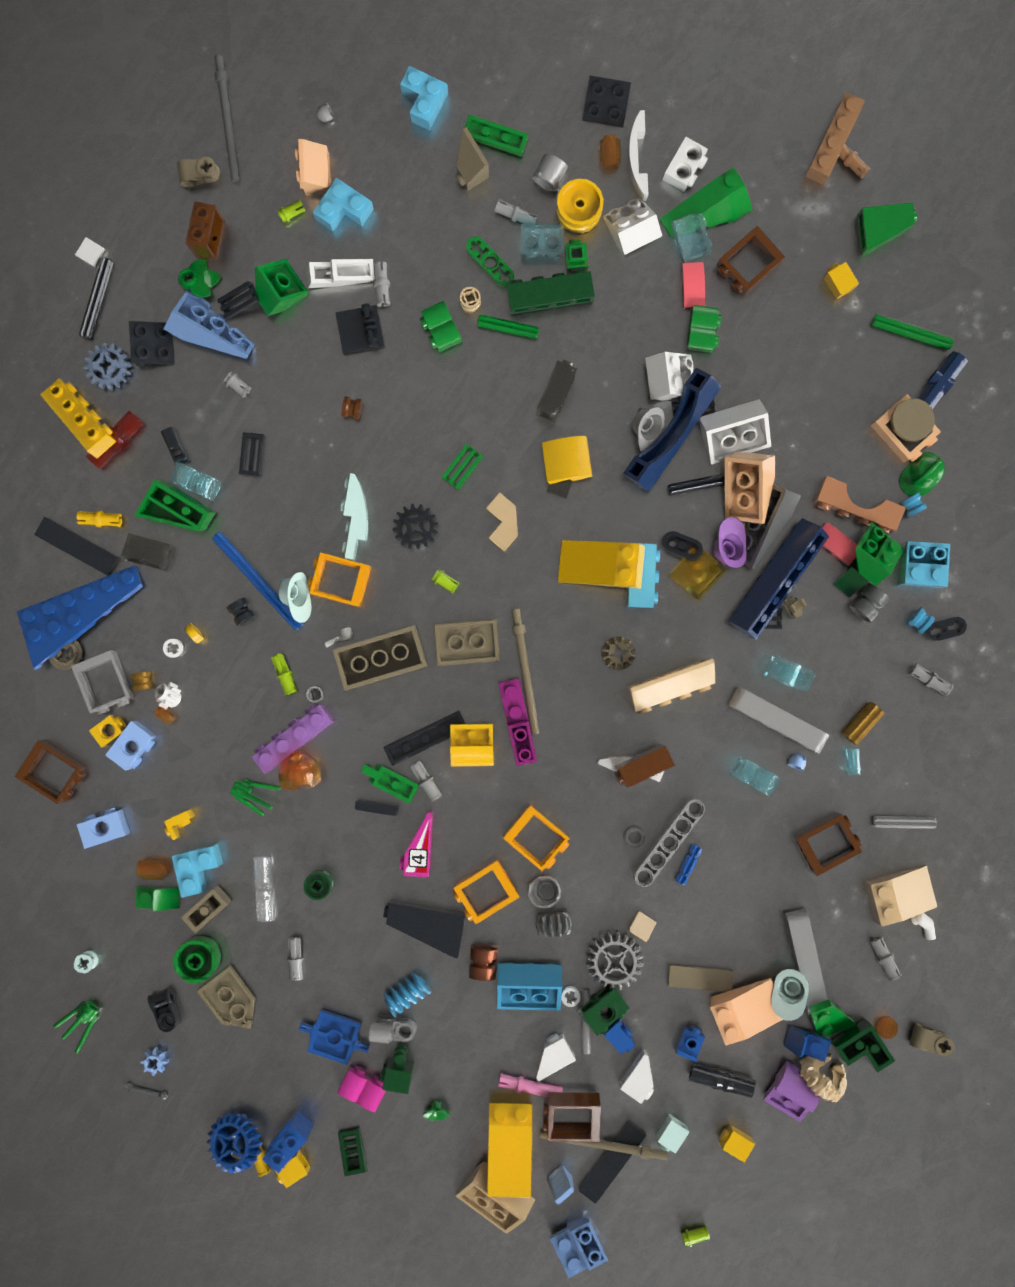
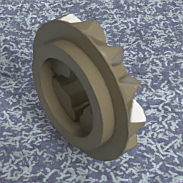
M613 637L602 648L603 661L611 669H626L635 659V647L627 638ZM615 644H617L620 650L628 651L622 655V662L617 656L610 657L611 654L616 652Z
M76 640L63 647L64 649L72 648L69 652L70 658H60L63 654L62 649L58 651L56 656L49 658L53 666L61 670L72 669L71 666L80 662L83 649Z

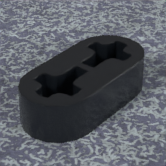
M961 617L936 621L925 631V636L931 641H940L960 636L966 631L967 623ZM954 621L960 623L957 631L956 629H948V626L954 625ZM934 626L936 629L943 628L944 632L938 633L937 637L931 634Z

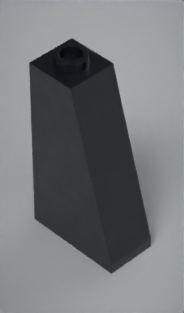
M391 900L389 905H385L383 918H387V925L453 958H458L465 921L464 912Z

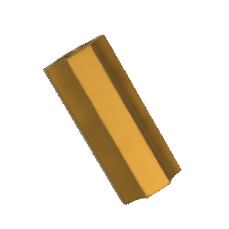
M869 702L842 734L854 745H858L885 713L876 704Z

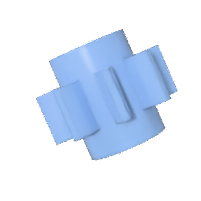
M157 1047L153 1049L152 1053L147 1050L144 1053L147 1058L140 1061L141 1064H144V1072H152V1076L157 1073V1070L162 1073L165 1070L163 1065L169 1062V1059H165L164 1054L166 1051H158ZM157 1059V1063H152V1060Z

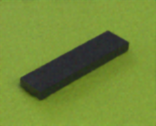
M47 517L42 519L34 534L107 576L111 574L119 560V557Z
M460 710L384 746L383 748L391 765H396L449 739L451 724H466Z
M628 1121L613 1142L639 1146L647 1135L632 1122ZM607 1150L578 1188L579 1192L596 1204L633 1154Z

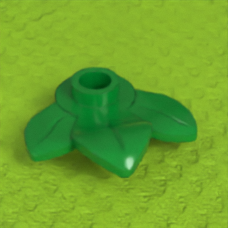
M199 259L193 261L189 268L183 269L179 273L178 282L182 288L190 289L193 295L208 297L211 295L210 287L216 285L221 276L219 273L207 269L206 259Z

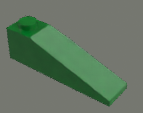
M733 167L687 198L659 220L669 236L673 237L706 227L711 228L719 224L735 222L750 213L753 208L746 186Z

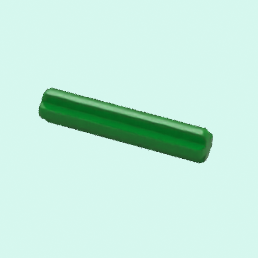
M483 314L479 315L477 321L479 327L537 339L539 328L536 326Z

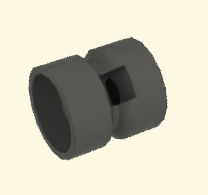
M867 583L861 591V597H856L849 607L860 618L872 623L879 614L878 609H883L890 601V598L877 586L875 587L873 584Z

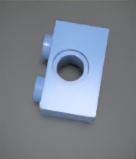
M137 720L131 721L106 753V756L125 771L132 768L135 769L142 761L140 757L144 751L148 752L155 744L153 740L156 735ZM131 741H134L137 745L135 752L129 750V743Z
M115 808L102 811L104 816L96 818L95 814L82 818L83 822L77 824L84 849L130 834L123 809L116 811ZM101 821L107 825L106 832H102L99 828Z

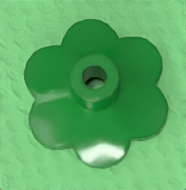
M437 1101L432 1102L431 1109L423 1112V1117L430 1121L445 1120L446 1117L450 1116V1112L441 1108V1103Z

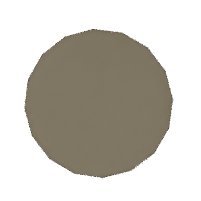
M908 399L901 402L891 415V426L894 433L907 442H916L926 438L932 432L935 425V414L932 408L920 399Z

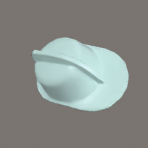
M302 572L295 573L291 578H282L279 587V599L289 607L292 617L299 623L308 620L312 608L309 589H307L308 580Z
M786 969L781 971L775 979L771 1005L776 1015L783 1020L792 1021L798 1019L805 1010L809 986L806 977L801 972L794 969Z

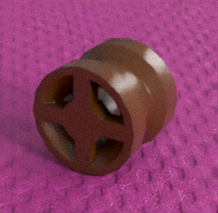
M345 396L342 405V417L352 416L354 419L359 420L362 410V399L352 400L350 397Z

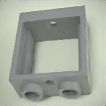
M110 650L71 666L90 714L97 713L98 716L110 712V707L115 705L118 708L130 704V699L135 698L117 651ZM112 662L125 695L98 705L85 672Z

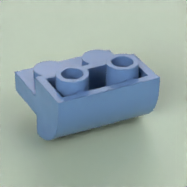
M587 1218L573 1220L567 1223L568 1227L549 1236L568 1278L587 1268L590 1271L608 1261Z

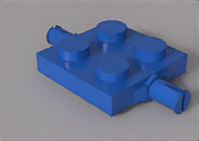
M321 1009L318 1020L314 1025L301 1021L299 1031L310 1034V1044L307 1052L348 1065L350 1056L355 1049L367 1053L370 1044L358 1041V1032L362 1022Z

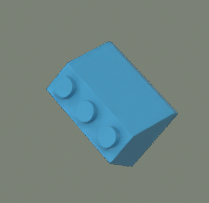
M498 963L497 1009L560 1011L562 965Z

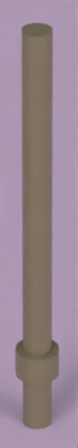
M520 608L512 609L514 622L512 630L513 635H516L531 735L540 732L524 633H526L525 625H522Z
M541 1130L540 1138L548 1140L547 1133H543V1130ZM599 1140V1142H564L639 1155L641 1158L649 1160L650 1158L667 1160L668 1151L651 1149V1146L647 1145L640 1147Z

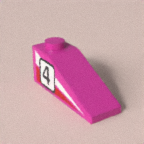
M428 811L404 857H400V870H403V876L429 877L433 811Z

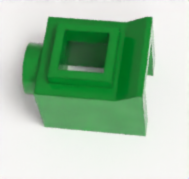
M573 239L569 241V244H565L566 274H571V269L583 268L585 272L588 271L586 242H581L580 239ZM582 251V257L572 258L571 252Z

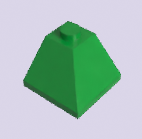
M286 258L256 266L254 269L255 287L260 300L259 304L267 316L283 312L309 294Z

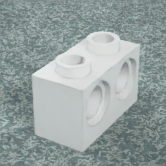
M685 137L667 168L663 181L683 192L686 191L688 186L692 188L698 177L695 175L698 168L702 170L708 160L705 157L708 149ZM690 153L695 154L697 159L691 160L687 155ZM682 171L687 177L680 178L677 172Z

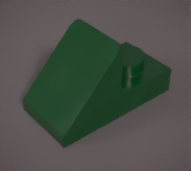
M857 558L833 584L848 598L868 581L859 574Z

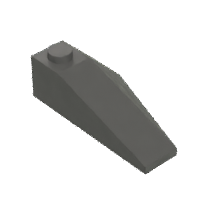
M773 483L765 523L743 521L746 523L747 554L745 566L751 569L756 568L792 517L800 500V494Z

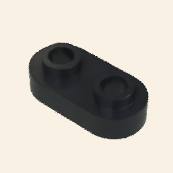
M675 531L666 533L662 538V545L667 553L691 562L699 560L703 555L702 544L694 538ZM671 541L677 542L674 547L670 546L669 543ZM695 549L696 553L690 554L689 550Z

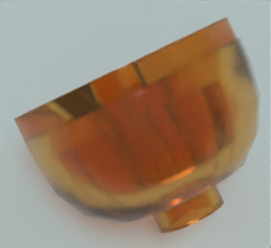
M301 751L291 753L280 764L278 770L280 786L286 790H299V786L306 785V788L317 785L322 779L319 763L314 757L303 754Z

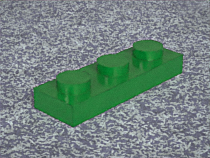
M470 114L468 115L464 128L467 127L476 142L522 157L529 134Z

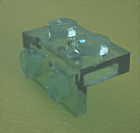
M691 213L671 221L682 263L702 256L712 255V242L706 232L707 222L701 213Z

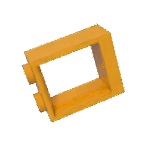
M320 552L319 557H315L313 569H316L314 577H310L307 589H310L309 594L361 608L371 566ZM326 561L360 569L352 600L319 591Z
M531 804L503 835L505 841L541 871L545 868L550 869L556 861L554 858L559 851L563 853L570 844L568 842L569 836ZM533 815L561 837L542 861L514 839Z
M498 859L493 860L455 884L453 887L455 891L452 892L457 902H462L465 906L464 913L468 920H473L475 924H478L519 898L518 891ZM493 870L508 896L478 915L462 889Z

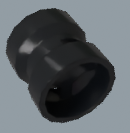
M245 597L226 607L228 612L233 614V621L236 626L242 625L255 617L253 611L249 610Z

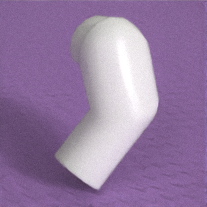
M921 913L911 918L914 925L919 924L924 928L925 940L936 939L934 922L929 916Z

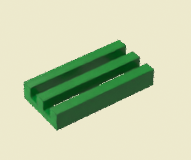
M466 443L442 475V478L459 490L482 460L483 455ZM468 450L470 452L450 479L448 476ZM475 455L477 457L460 481L455 483L456 478Z

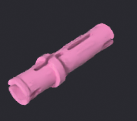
M500 1073L498 1087L516 1090V1093L519 1094L525 1092L548 1098V1092H563V1087L527 1080L524 1079V1076H519L518 1078Z

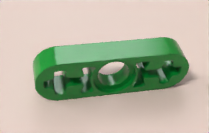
M473 236L468 239L466 249L469 256L498 286L507 288V284L514 280L513 270L482 238ZM471 244H480L479 248L483 253L482 257L476 249L472 251ZM487 257L495 258L496 265L490 268L484 264ZM500 265L502 266L500 271L504 275L509 274V281H501V275L497 271Z

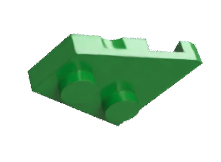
M830 1000L809 1007L815 1034L822 1037H830L835 1033L857 1026L852 1016L848 1017L844 1010L836 1007Z

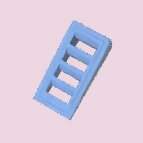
M560 1164L547 1176L548 1185L557 1204L563 1202L574 1192L572 1174L564 1165Z

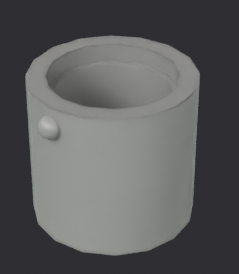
M544 154L532 179L537 185L546 190L557 191L568 166L558 157Z

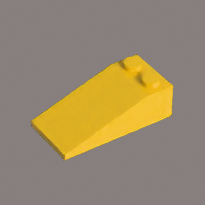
M562 540L558 582L641 589L645 546L636 543Z
M489 1103L487 1197L531 1198L532 1104Z

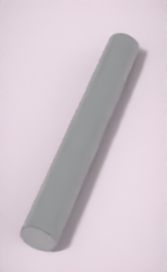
M582 989L583 1006L590 1000V989ZM582 1019V1054L587 1055L591 1054L590 1029Z

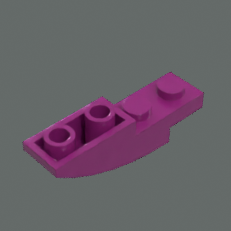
M519 677L499 681L498 684L516 766L537 762Z

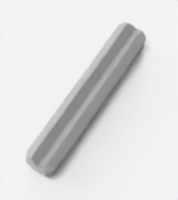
M873 816V826L876 828L934 829L937 825L935 817Z

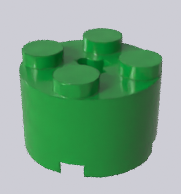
M194 936L177 949L173 957V967L175 972L183 978L182 980L193 984L201 983L217 970L221 961V953L217 942L205 936ZM195 956H197L198 959L201 960L199 963L197 959H194Z

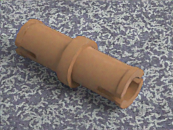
M844 144L839 157L844 161L843 164L846 167L849 166L862 179L871 168L858 157L856 151L853 152Z

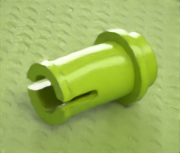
M298 199L284 208L281 206L277 213L283 223L285 221L290 222L289 219L305 212V208L302 207L303 204Z
M439 569L432 578L435 585L438 583L452 594L460 583L445 574L444 570L441 571Z
M706 1226L690 1231L685 1229V1232L681 1233L684 1245H689V1247H692L694 1243L710 1240Z

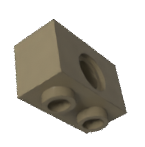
M217 885L181 918L196 934L232 900Z

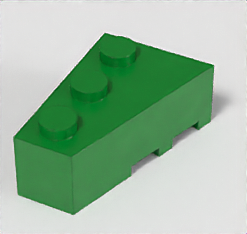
M154 479L134 516L195 531H203L207 529L216 512L165 480Z

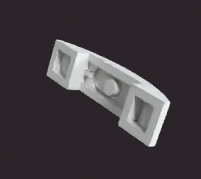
M640 110L631 131L628 146V168L635 191L643 201H647L648 175L647 173L639 174L637 139H644L645 110Z

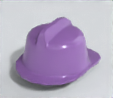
M734 517L726 518L722 521L719 527L718 540L713 547L714 555L722 565L727 564L729 567L738 568L746 561L745 528L742 522Z

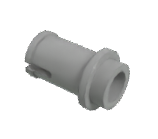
M230 372L223 381L226 383L225 386H230L242 398H245L246 393L248 394L252 388L239 379L237 373L233 374Z

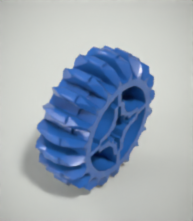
M240 1112L228 1113L218 1118L217 1122L211 1126L212 1130L208 1133L211 1139L206 1142L210 1144L211 1148L207 1152H212L213 1156L210 1160H216V1167L222 1166V1171L241 1173L245 1169L251 1168L253 1163L258 1160L257 1155H260L262 1152L258 1148L263 1144V1142L259 1141L262 1133H257L256 1131L259 1125L253 1126L254 1119H247V1114L240 1115ZM233 1126L238 1130L237 1132H235L234 1130L231 1131L228 1127ZM234 1153L236 1156L239 1155L241 1159H236L231 1155Z

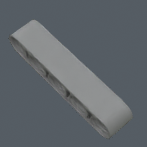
M737 687L728 704L733 709L820 754L829 737L827 733L741 687Z
M689 798L683 803L633 871V878L639 886L647 887L652 884L702 817L705 807L700 800ZM697 802L699 810L696 813H690V804ZM681 819L685 820V829L677 830L676 823ZM666 837H673L674 843L671 847L663 845ZM653 854L661 855V861L658 864L651 863L650 859ZM641 871H647L649 876L647 880L640 881L638 880V874Z
M805 908L784 913L796 970L801 972L808 982L809 992L805 1010L807 1015H810V1006L828 999L809 915Z

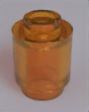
M614 134L604 135L603 139L599 141L600 161L603 163L604 168L618 167L622 160L620 138H617Z
M159 858L138 860L136 868L137 877H142L144 880H164L170 871V865L166 863V859Z

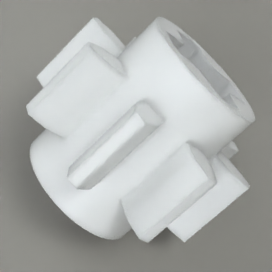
M169 682L168 685L165 683L161 684L155 690V701L158 702V706L167 709L168 706L173 708L181 701V690L172 682Z

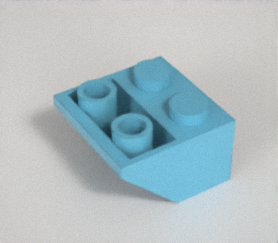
M907 541L900 561L898 585L933 588L948 587L950 544Z

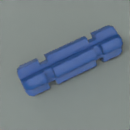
M695 844L691 845L690 853L686 855L680 867L681 871L680 873L678 872L675 878L676 882L682 885H686L689 879L688 875H691L696 865V858L702 852V848Z

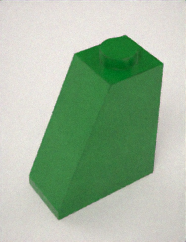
M913 202L862 207L857 214L862 255H867L911 229L917 221V211L913 207Z

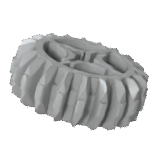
M608 932V939L600 935L601 943L597 940L593 941L596 949L593 947L588 948L589 952L593 955H586V959L592 961L587 963L586 966L588 969H592L589 972L591 977L597 975L594 979L595 983H599L602 980L601 986L603 988L609 983L611 989L614 987V984H617L618 989L622 990V983L625 982V985L629 987V979L633 982L637 981L633 975L634 973L641 975V970L636 967H643V962L638 961L643 958V954L637 953L641 949L639 945L633 947L635 944L633 938L627 942V934H624L622 939H620V932H616L615 938H612L611 932ZM610 945L623 946L622 949L619 948L617 951L606 949ZM628 951L632 955V963L629 969L623 963ZM600 953L607 959L601 971L597 965ZM610 957H615V959L618 957L620 965H615V963L611 965ZM615 970L623 974L617 977L607 976V974Z

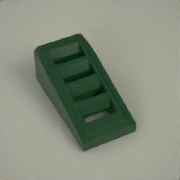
M360 1129L338 1132L344 1176L368 1172ZM355 1136L356 1140L345 1142V1137ZM357 1144V1149L347 1151L346 1146ZM358 1153V1158H348V1155ZM359 1162L360 1166L350 1167L351 1163Z

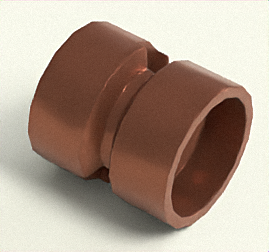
M485 945L471 946L470 960L473 963L469 965L470 979L480 981L496 980L497 967L494 963L497 962L498 948Z

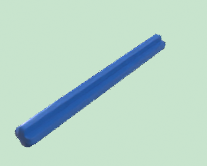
M221 532L215 534L212 540L287 623L294 630H298L303 625V622L299 623L294 620L289 607L281 602L279 595Z

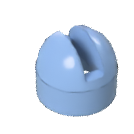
M795 753L790 757L788 765L803 771L806 766V758L800 753Z

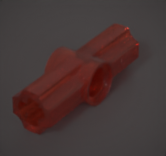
M128 411L115 426L109 427L113 431L111 436L116 442L99 458L94 457L90 453L86 457L101 470L115 454H119L127 447L129 439L144 423L131 411Z

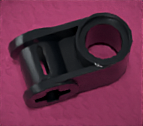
M166 988L164 992L157 995H148V1004L153 1012L158 1028L162 1032H170L175 1029L181 1022V1015L172 990ZM166 1016H170L173 1019V1025H168L165 1022Z

